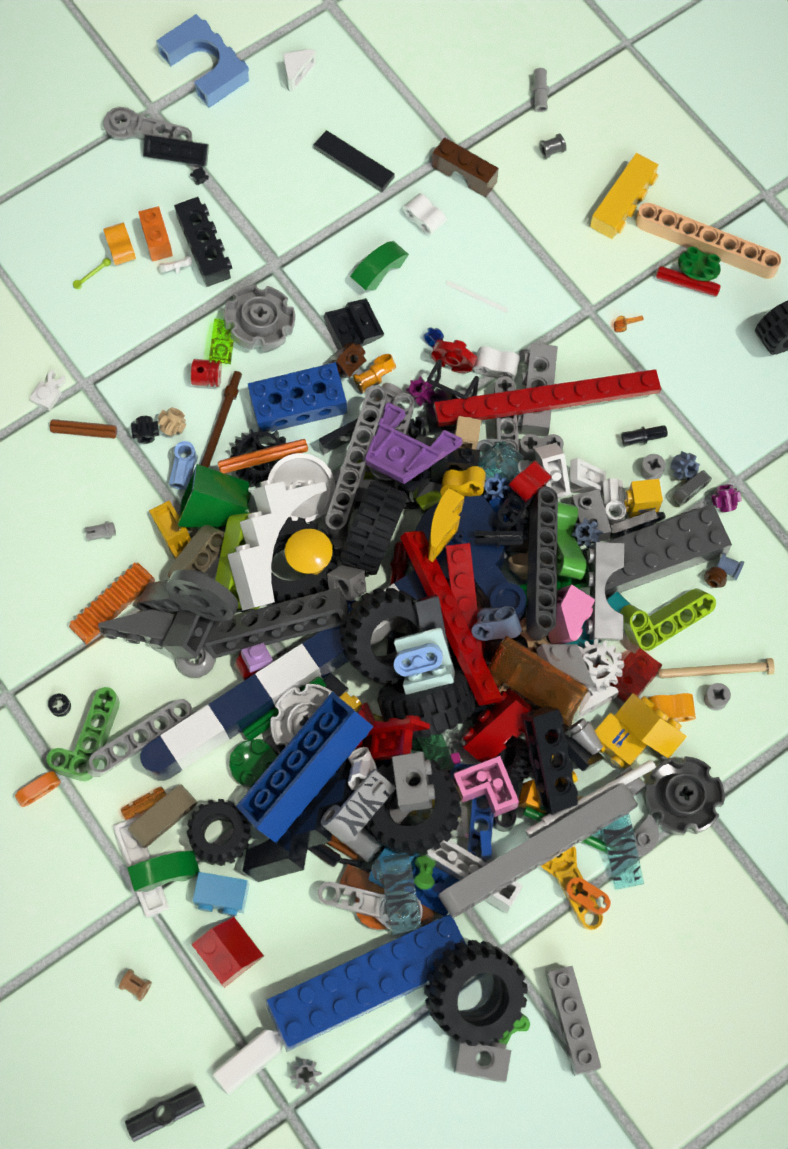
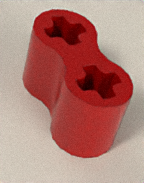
M535 460L525 470L520 472L508 486L526 502L551 480L552 476Z

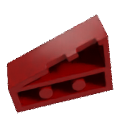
M511 688L501 691L502 699L494 703L489 710L485 709L479 715V721L473 728H467L461 736L463 748L480 763L495 758L506 748L505 743L512 735L517 738L522 734L520 730L523 726L521 714L533 711L532 707Z

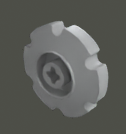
M250 285L234 292L233 301L226 302L224 326L225 329L231 330V339L238 345L249 350H253L254 347L258 346L262 348V351H269L282 346L286 342L287 334L292 335L296 319L294 307L287 306L288 297L279 290L270 286H266L265 289H259L257 285Z

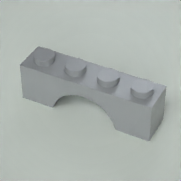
M595 542L587 551V562L590 563V572L587 573L586 582L587 586H590V597L595 599L592 605L593 612L589 620L586 621V634H589V640L619 641L623 639V615L616 612L607 602L605 585L613 572L624 568V543Z

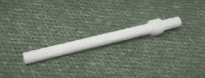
M650 759L579 799L577 806L562 810L553 815L549 813L542 817L539 823L526 829V835L529 839L615 787L621 784L626 785L655 769V763Z

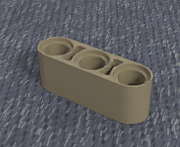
M210 525L202 526L170 566L168 578L170 579L172 573L176 570L206 572L221 553L225 533Z
M180 784L135 820L127 830L143 848H146L187 815L198 802Z

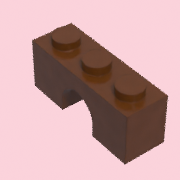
M445 137L432 152L433 168L449 177L454 171L461 173L468 181V188L484 197L488 196L498 182V167Z

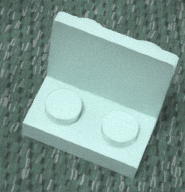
M442 628L394 640L397 654L402 650L428 643L438 645L443 652L442 663L437 669L405 676L403 687L406 695L454 683L455 670ZM428 652L426 654L429 658H433L435 656V654L432 652ZM408 658L402 660L405 664L411 663V660Z

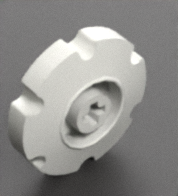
M306 684L305 690L302 692L299 688L294 687L284 693L275 705L279 710V714L276 717H271V733L276 745L282 746L285 744L287 746L332 691L320 685Z

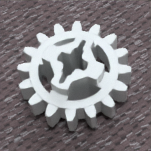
M595 639L593 645L586 641L584 649L579 647L597 692H600L601 686L609 690L610 682L615 685L618 683L617 677H622L621 668L624 667V662L620 660L622 658L621 652L615 653V645L607 647L606 640L601 645ZM606 655L611 658L613 664L606 659Z

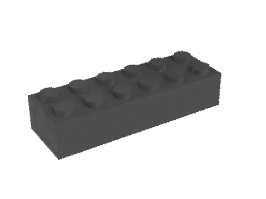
M710 504L605 542L624 543V568L613 572L609 576L605 585V596L608 598L617 591L622 593L719 558L723 553L727 555L732 543L714 505ZM588 549L583 550V556L590 572V563L587 562Z

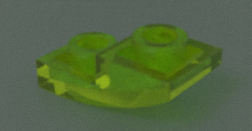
M214 318L209 360L210 362L216 360V362L221 361L224 364L231 365L234 341L231 339V329H225L224 320Z

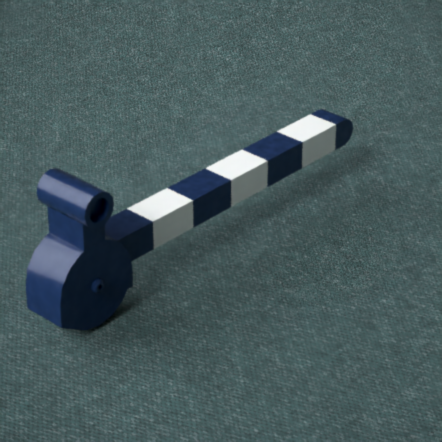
M483 496L465 497L462 512L459 514L461 517L458 531L447 545L470 543L476 598L487 609L506 606L513 607L520 622L523 618H526V595L521 587L514 583H509L501 572L504 565L505 545H500L499 548H497V545L475 546V530L497 531L492 524V519L496 512ZM439 503L434 504L422 515L415 530L423 531L428 542L432 520ZM444 547L436 559L450 587L446 549ZM408 555V562H409V563L411 564V566L414 568V566H413V564H412V562H411V560H410V558H409V555ZM415 568L414 571L388 587L407 592L415 599L427 597ZM395 616L382 621L372 634L371 647L389 636V631L395 632L406 624L405 620L400 616ZM341 626L326 629L315 634L149 742L140 753V761L147 773L157 781H166L241 733L244 728L274 708L280 697L291 688L301 689L319 676L323 679L349 662L343 654L345 649L340 644V639L344 637L340 633Z

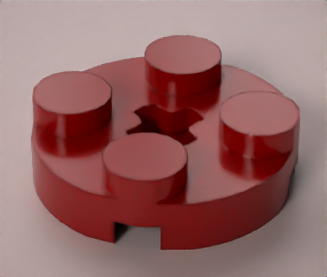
M436 340L431 354L435 362L441 359L443 368L445 365L451 366V371L456 373H470L478 358L466 348V343L460 340H454V342Z

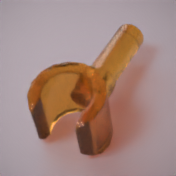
M643 315L632 318L618 316L614 322V331L617 333L625 332L628 324L643 321Z

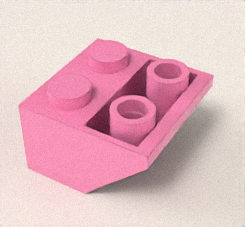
M573 585L558 589L556 595V625L548 634L550 643L566 644L576 641L582 634L583 629L581 627L584 621L593 612L592 605L595 599Z

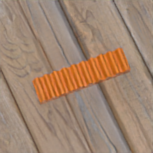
M134 562L131 569H127L124 575H120L117 582H113L110 588L105 589L103 595L100 594L96 601L91 602L90 607H86L82 614L77 615L76 620L70 622V629L87 645L100 633L98 624L115 619L143 593L148 583L155 582L154 577L138 562Z

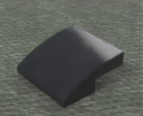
M367 298L348 302L345 308L325 312L323 318L339 350L346 343L359 344L363 347L384 337V332Z

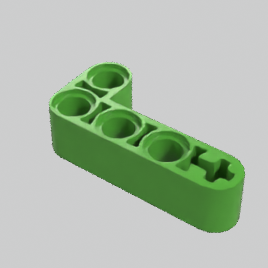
M558 502L557 575L580 580L585 574L586 560L575 537L572 536V531L578 517V507Z
M103 687L95 694L74 752L63 748H54L48 753L47 764L56 774L83 782L93 778L87 770L83 773H78L77 768L81 764H86L94 752L106 745L120 706L119 698L113 689ZM111 697L112 701H107L105 705L103 700H108ZM97 719H105V723L101 727H94ZM88 742H97L94 749H85ZM58 757H65V762L62 765H54ZM100 759L93 760V766L96 769Z

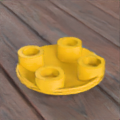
M315 529L297 531L289 538L285 546L287 563L300 573L319 574L332 558L333 550L329 538L321 531Z

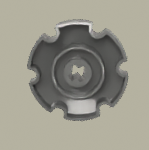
M685 756L682 763H678L674 758H670L660 763L651 773L650 778L654 784H647L645 787V804L649 814L659 816L660 820L657 824L665 831L684 836L687 829H692L695 834H699L711 827L718 819L719 814L715 808L724 805L725 793L721 779L710 776L709 771L711 767L707 763L689 756ZM682 791L686 796L689 795L687 800H685L684 796H680Z

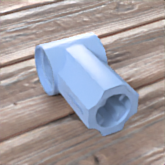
M182 441L174 449L175 459L169 485L179 490H186L198 456L192 443ZM183 452H191L189 457H181Z

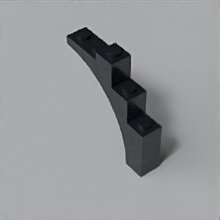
M348 758L276 843L268 839L262 844L246 850L243 872L257 882H262L302 871L305 867L307 849L331 842L332 833L321 825V819L330 807L334 805L341 807L355 791L351 790L348 784L351 763Z

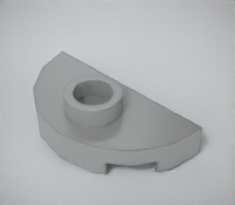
M651 814L630 837L635 842L625 843L620 850H628L635 846L636 848L622 855L643 857L655 848L659 840V828Z

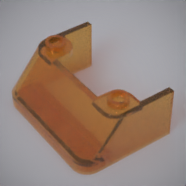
M508 636L504 637L488 666L496 685L500 686L501 683L508 685L541 708L548 706L559 709L563 717V724L568 728L573 725L591 697L587 687Z

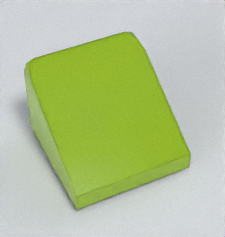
M433 490L417 497L416 502L421 513L425 514L434 504L439 503L442 496L437 490Z

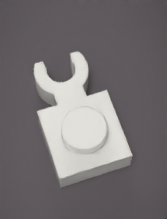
M54 370L48 373L47 383L40 381L29 398L31 403L49 412L62 394L58 388L66 383V378L63 374L60 379L53 380L56 376Z

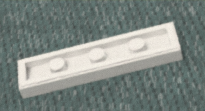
M137 817L113 825L127 867L151 859L148 847L143 848L127 830L137 820ZM162 886L148 892L137 891L146 918L170 909Z

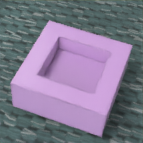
M264 643L241 650L242 658L250 673L263 669L273 662Z

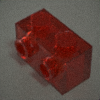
M641 648L636 653L631 651L623 661L625 666L622 668V677H617L618 683L615 685L611 682L610 686L617 688L619 691L617 697L623 702H626L632 693L639 697L656 677L663 665Z

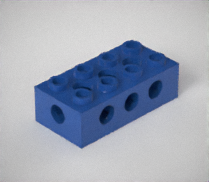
M336 362L247 383L257 426L262 428V432H265L268 427L271 429V432L348 414L347 401Z

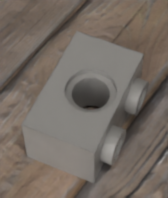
M423 752L392 757L398 806L401 811L408 812L432 808L431 799H435L434 785L429 784L428 775L432 774L430 759L426 760ZM412 778H421L417 786H409V781Z
M479 1042L477 1046H468L466 1043H460L455 1074L506 1083L512 1050L506 1049V1044L492 1042L491 1046H482ZM485 1052L490 1056L491 1062L488 1066L483 1067L477 1063L476 1056L479 1053Z

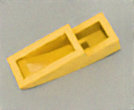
M450 488L442 496L432 520L428 544V560L431 562L435 560L458 531L461 517L459 514L462 512L465 497Z
M170 500L149 510L176 560L191 541V537L186 527L177 526L179 515Z

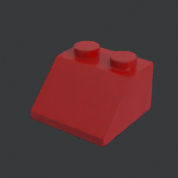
M235 917L211 928L191 944L224 988L265 957Z

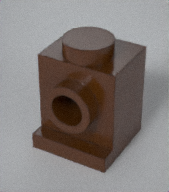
M346 343L328 361L330 363L336 362L341 378H350L352 373L367 361L364 357L366 352L359 344Z

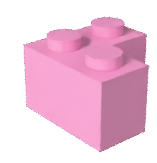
M500 756L454 773L453 781L462 803L485 794L494 817L518 807L519 800Z

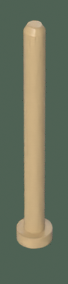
M766 658L765 662L660 669L658 676L660 678H676L765 671L767 675H774L775 665L773 658Z

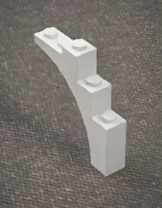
M274 479L260 482L261 487L252 490L258 512L248 514L249 519L240 522L246 545L235 547L236 552L228 554L242 611L275 602L271 584V562L279 532L288 516L301 503L316 494L327 491L325 482L315 484V480L301 483L302 487L296 488V484L285 486L284 481L275 483Z

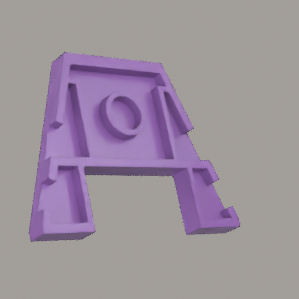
M388 402L384 408L383 418L379 421L377 434L373 437L365 462L367 466L405 484L462 445V438L444 430L431 446L417 441L395 430L406 414L405 410Z

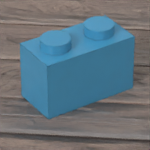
M199 872L193 903L198 906V910L205 912L219 909L223 910L222 914L228 916H237V913L244 914L250 884L248 880Z

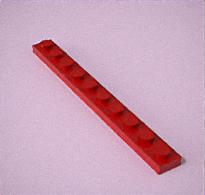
M653 369L468 397L467 399L459 398L434 402V410L438 427L457 424L458 416L487 420L658 394L662 389L657 370Z

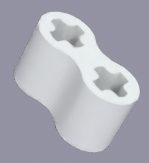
M422 193L416 195L403 206L406 216L415 222L428 236H431L447 222L445 214L438 207H435Z
M487 346L479 347L478 358L473 368L476 373L483 376H495L498 378L506 376L512 380L515 379L520 360L518 354L511 351L495 350Z

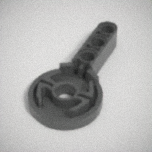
M176 570L172 573L169 580L148 583L137 602V606L143 611L151 609L162 612L187 610L210 620L226 622L233 618L238 608V601L226 587L208 577L207 573L196 570Z

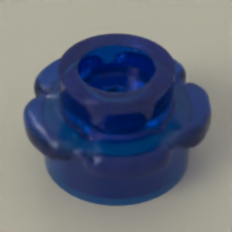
M429 327L424 334V340L431 348L434 347L436 340L444 339L443 333L438 328L433 329Z

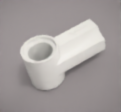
M618 478L603 480V504L609 525L623 521L626 514L623 480ZM616 511L620 516L613 517L609 512Z
M367 747L355 749L348 757L351 763L348 784L351 790H356L373 769L378 772V768Z

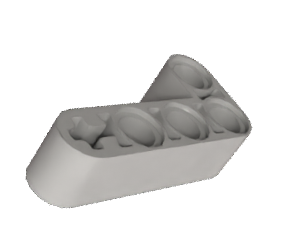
M506 376L498 378L495 382L494 393L503 392V389H506V391L515 390L514 381ZM517 415L495 418L496 439H484L478 442L476 450H480V452L488 451L490 453L488 456L480 454L481 467H507V465L516 463L519 450ZM508 429L512 433L504 434L502 430ZM510 450L513 452V454L506 455L503 453V451Z

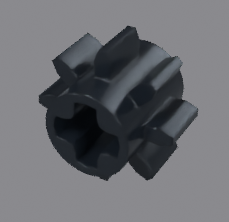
M150 416L136 418V423H131L132 438H137V441L141 444L152 443L155 440L154 436H159L158 421H153V418Z

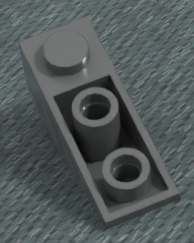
M151 609L101 622L98 624V628L101 634L109 639L120 637L133 644L144 642L149 643V646L153 648L163 649L162 644L175 619V615Z

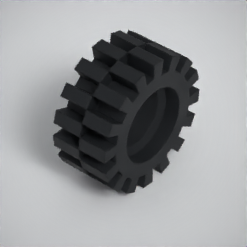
M512 736L505 743L506 748L496 757H501L510 781L518 783L523 782V778L527 779L529 777L528 772L532 773L526 740Z

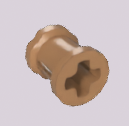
M129 969L122 978L118 988L132 993L141 1002L149 992L152 981L143 980L134 974V970Z

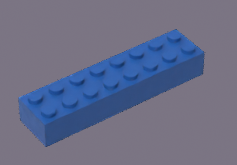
M450 914L267 999L265 1005L286 1052L404 997L425 985H429V981L426 979L428 971L433 972L435 967L432 964L436 959L441 960L444 956L442 952L448 948L452 951L455 949L454 945L460 942L466 945L454 918Z

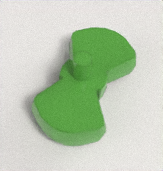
M420 856L415 860L419 874L414 878L413 882L418 888L427 890L434 886L435 881L432 874L436 863L427 856Z
M523 1014L520 1021L516 1020L513 1024L515 1028L510 1033L506 1031L503 1034L504 1038L497 1042L507 1045L514 1033L517 1031H528L530 1027L529 1018Z

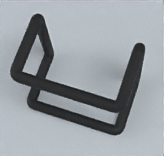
M437 360L427 378V382L433 385L431 389L435 390L438 387L462 399H467L473 389L471 397L477 396L478 376L473 378L465 395L440 384L442 360ZM437 371V377L435 381H433L432 378Z

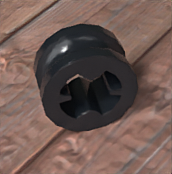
M57 693L50 697L48 708L54 716L64 717L71 710V702L66 695ZM59 700L63 703L66 702V704L62 705L61 710H58L56 707L54 708Z

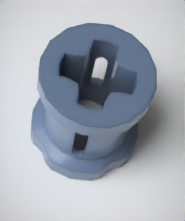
M723 553L717 567L724 570L727 575L732 576L733 580L737 581L745 562L742 560L738 562L727 557L726 553Z

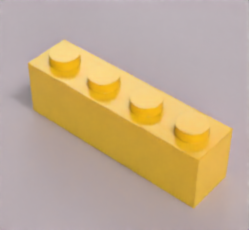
M636 152L593 214L590 228L612 240L617 233L621 234L626 226V219L628 217L632 218L636 212L637 203L639 201L643 202L648 193V187L650 185L654 186L659 177V174H657L659 164Z

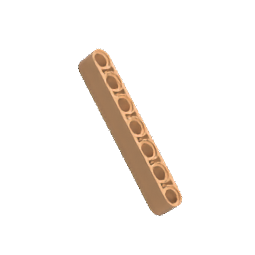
M644 203L639 207L636 226L642 231L686 248L696 247L700 252L708 255H718L721 262L765 279H772L778 272L782 259L779 253L653 203Z

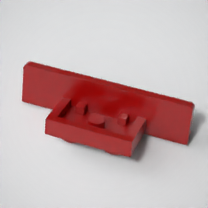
M413 715L405 716V719L390 718L389 722L374 721L372 723L374 727L368 732L364 740L372 738L371 755L373 760H388L394 756L411 754L413 732L430 729V724L420 721V717Z

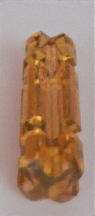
M158 787L153 790L152 794L147 793L133 801L132 805L128 804L122 807L121 813L126 820L135 817L136 813L141 814L150 809L167 794L163 787Z

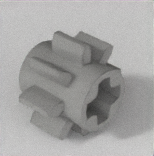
M303 1059L302 1066L293 1065L296 1075L290 1076V1079L298 1081L295 1087L297 1090L301 1086H305L307 1093H309L311 1085L320 1086L316 1081V1077L321 1076L322 1072H315L316 1062H313L310 1066ZM304 1069H308L309 1073H313V1076L309 1078L307 1083L302 1078H299V1075L304 1073Z

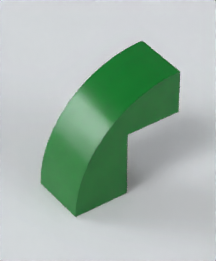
M395 241L384 243L371 252L358 265L350 277L364 290H376L390 269L401 268L409 253Z
M194 851L170 853L127 867L133 889L138 892H148L171 881L185 882L198 876L200 872Z

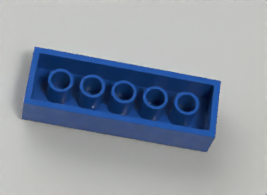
M332 691L236 807L257 830L276 843L374 726Z

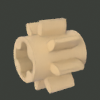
M174 407L167 411L162 410L157 418L160 430L169 436H174L177 432L182 434L187 425L184 413Z

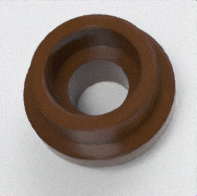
M711 567L704 574V580L712 588H722L727 583V574L721 568Z

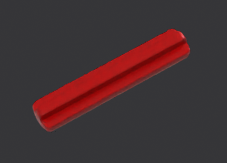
M663 266L658 268L656 274L657 279L715 297L718 296L721 285L718 283L696 280L682 272Z

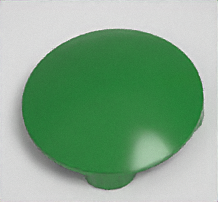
M688 247L687 251L680 255L678 266L684 274L693 279L710 281L720 275L721 266L719 263L721 259L718 255H708L700 252L696 247Z
M261 739L244 741L230 755L229 767L231 774L238 783L246 787H252L277 758V755Z

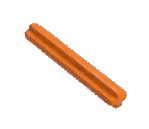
M300 439L218 461L219 471L225 474L282 459L291 454L304 453L308 451V445L305 439Z

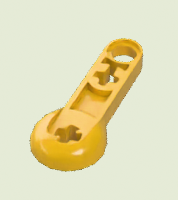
M573 846L560 854V858L555 857L541 867L556 877L580 924L584 929L592 931L601 926L603 915H597L598 922L596 925H588L584 917L589 911L585 909L580 913L578 908L582 907L570 900L565 892L566 885L571 879H584L577 867L576 847ZM579 883L576 886L571 885V888H573L572 894H576L575 890H578L580 893L583 892L581 890L582 885ZM590 896L589 899L595 902L594 908L599 909L595 899Z

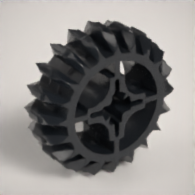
M260 426L257 429L258 432H253L250 428L249 435L242 433V440L235 439L236 446L231 448L232 455L230 458L245 454L252 446L253 450L251 452L284 444L286 443V438L284 436L279 437L277 430L271 434L269 427L265 432H262ZM270 461L251 466L250 468L236 470V476L238 478L243 477L242 479L247 482L251 480V485L254 487L257 482L267 481L274 465L269 468V464L272 462Z

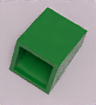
M197 464L181 499L177 526L202 527L210 525L212 527H225L230 516L249 513L250 505L248 503L251 497V492L248 491L249 482Z

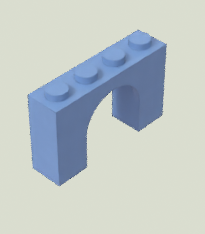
M197 14L156 40L159 54L171 67L195 52H207L219 60L213 70L194 82L196 94L209 108L249 82V67L244 60L240 61L232 47H227L222 37L218 33H214L209 23L205 19L202 20Z

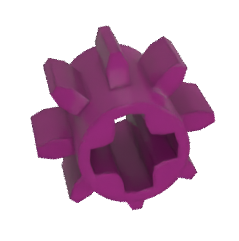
M421 376L419 380H410L411 384L406 389V392L413 397L414 402L416 401L420 407L422 403H431L430 398L432 395H435L434 390L431 389L433 385L427 381L425 382Z
M731 484L718 486L715 491L716 494L711 495L713 505L719 508L721 512L734 511L737 509L738 502H742L741 492L737 491V488H734Z

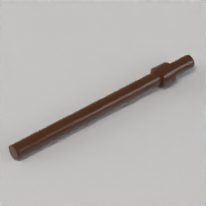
M234 371L230 384L225 388L223 394L225 398L201 461V466L207 468L210 466L232 402L236 400L239 392L237 388L242 377V373L239 371Z

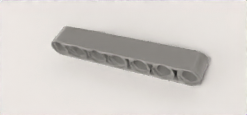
M380 385L371 386L366 392L326 515V529L333 537H341L347 531L367 469L365 458L373 437L377 434L379 421L385 413L387 392ZM373 397H380V398H382V400H380V401H378V402H375V401H373V400H371V399H372ZM367 417H373L376 419L373 422L365 421ZM366 437L369 441L361 443L358 439ZM354 458H360L362 459V462L356 464L353 463L351 460ZM352 478L356 482L354 484L349 485L346 484L344 481L346 479ZM346 499L349 503L341 506L338 504V501ZM339 520L342 522V525L334 527L331 525V522Z

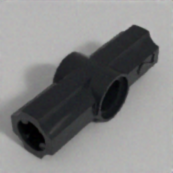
M194 1086L166 1101L157 1103L154 1107L124 1122L132 1141L135 1143L164 1127L173 1125L176 1121L206 1106L198 1087ZM166 1106L170 1107L172 1111L170 1119L161 1121L159 1118L160 1110Z

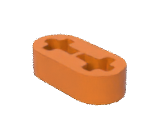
M50 771L19 790L14 797L20 807L29 806L57 788L61 781L55 771Z
M573 878L566 885L565 892L567 897L592 914L602 915L610 908L611 900L609 896L586 880ZM578 883L581 884V890L585 892L587 896H584L581 893L577 894L576 896L573 895V888H571V885L576 886ZM591 896L594 899L602 897V903L605 907L595 909V902L590 900L589 897Z

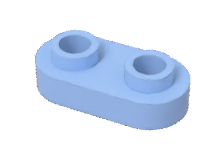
M433 643L405 649L396 655L394 668L402 676H411L431 671L441 665L443 652L438 645ZM428 652H432L435 654V656L433 658H429L426 654ZM408 658L411 660V663L405 664L402 660Z

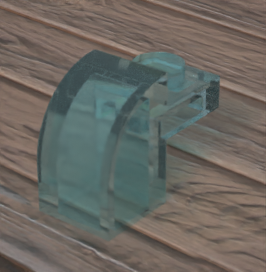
M501 441L492 446L480 458V465L490 477H495V474L498 473L501 475V479L507 475L513 480L520 473L518 464L524 456L507 442Z

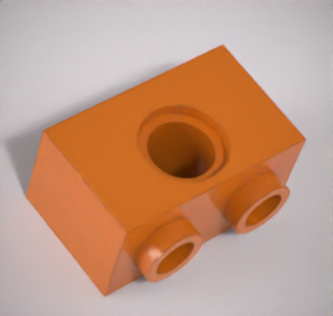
M157 206L138 211L152 262L172 257L171 244L160 207Z

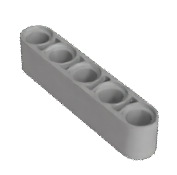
M185 699L175 700L100 748L88 759L86 763L87 772L93 777H101L142 751L149 742L188 718L192 713L191 704ZM174 708H182L184 710L185 716H177L174 712ZM161 720L165 725V729H157L154 721ZM141 733L145 737V742H137L134 739V734ZM121 746L125 751V755H116L113 747ZM93 760H102L105 768L101 770L96 769L93 766Z

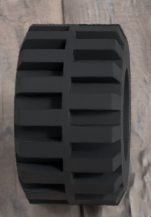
M788 300L770 310L755 328V333L771 355L788 351Z
M212 799L208 800V804L205 806L203 803L199 805V810L192 812V819L188 820L187 823L189 827L187 830L188 841L195 854L204 862L208 861L211 865L219 863L220 866H224L225 862H235L236 857L241 858L244 855V849L247 850L249 847L248 841L251 840V828L248 819L231 801L227 803L224 799H218V802H214ZM218 820L230 822L234 831L226 843L213 845L207 842L205 832L211 823Z

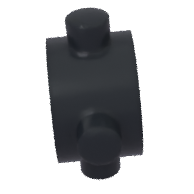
M202 167L190 173V177H193L196 185L203 184L209 179V175H206Z

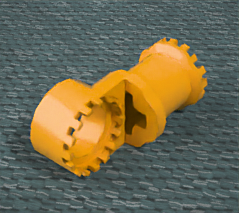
M391 354L377 357L373 361L374 364L369 366V370L359 375H353L354 382H357L355 385L358 384L357 388L361 393L366 392L367 388L376 383L381 384V376L392 372V369L395 370L396 364Z

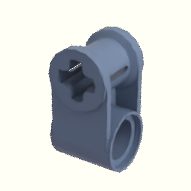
M511 606L481 609L477 614V623L472 627L473 636L482 641L512 639L522 632L516 611Z

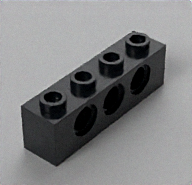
M199 197L175 204L176 217L206 287L231 279L230 270L233 267L229 257H224L223 255L225 248L222 240L217 239L215 236L217 230L214 222H209L207 218L210 214L206 204H201Z
M546 706L521 714L540 810L554 814L577 806L578 790L573 781V766L568 756V741L564 736L562 726L564 721L559 709ZM547 731H548V732H549L548 738L545 739V735H546V733H547Z

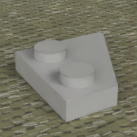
M541 644L536 649L545 671L558 675L568 682L574 679L582 683V688L585 690H589L594 685L577 644Z

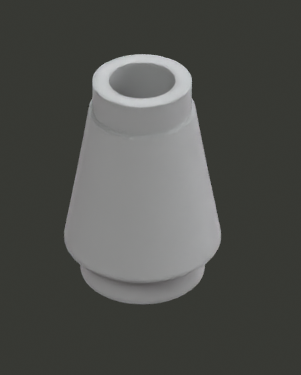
M581 718L569 728L570 737L590 752L591 755L596 754L603 748L590 721Z

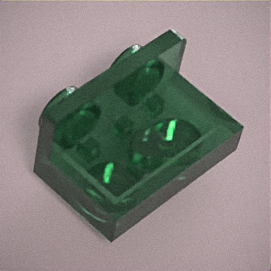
M442 733L412 740L411 750L415 751V753L423 752L427 760L436 761L441 768H445L447 771L455 767Z

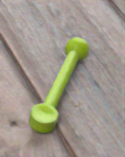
M109 258L103 259L98 267L81 280H75L73 282L74 288L77 290L81 289L85 281L102 268L110 266L111 260Z

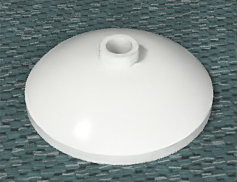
M304 453L291 454L282 458L271 469L267 479H274L275 483L284 481L285 486L296 484L298 487H302L301 483L315 480V484L325 482L327 491L316 494L301 503L288 516L292 517L293 521H297L298 517L305 518L306 522H311L324 515L329 509L336 487L329 467L319 458Z

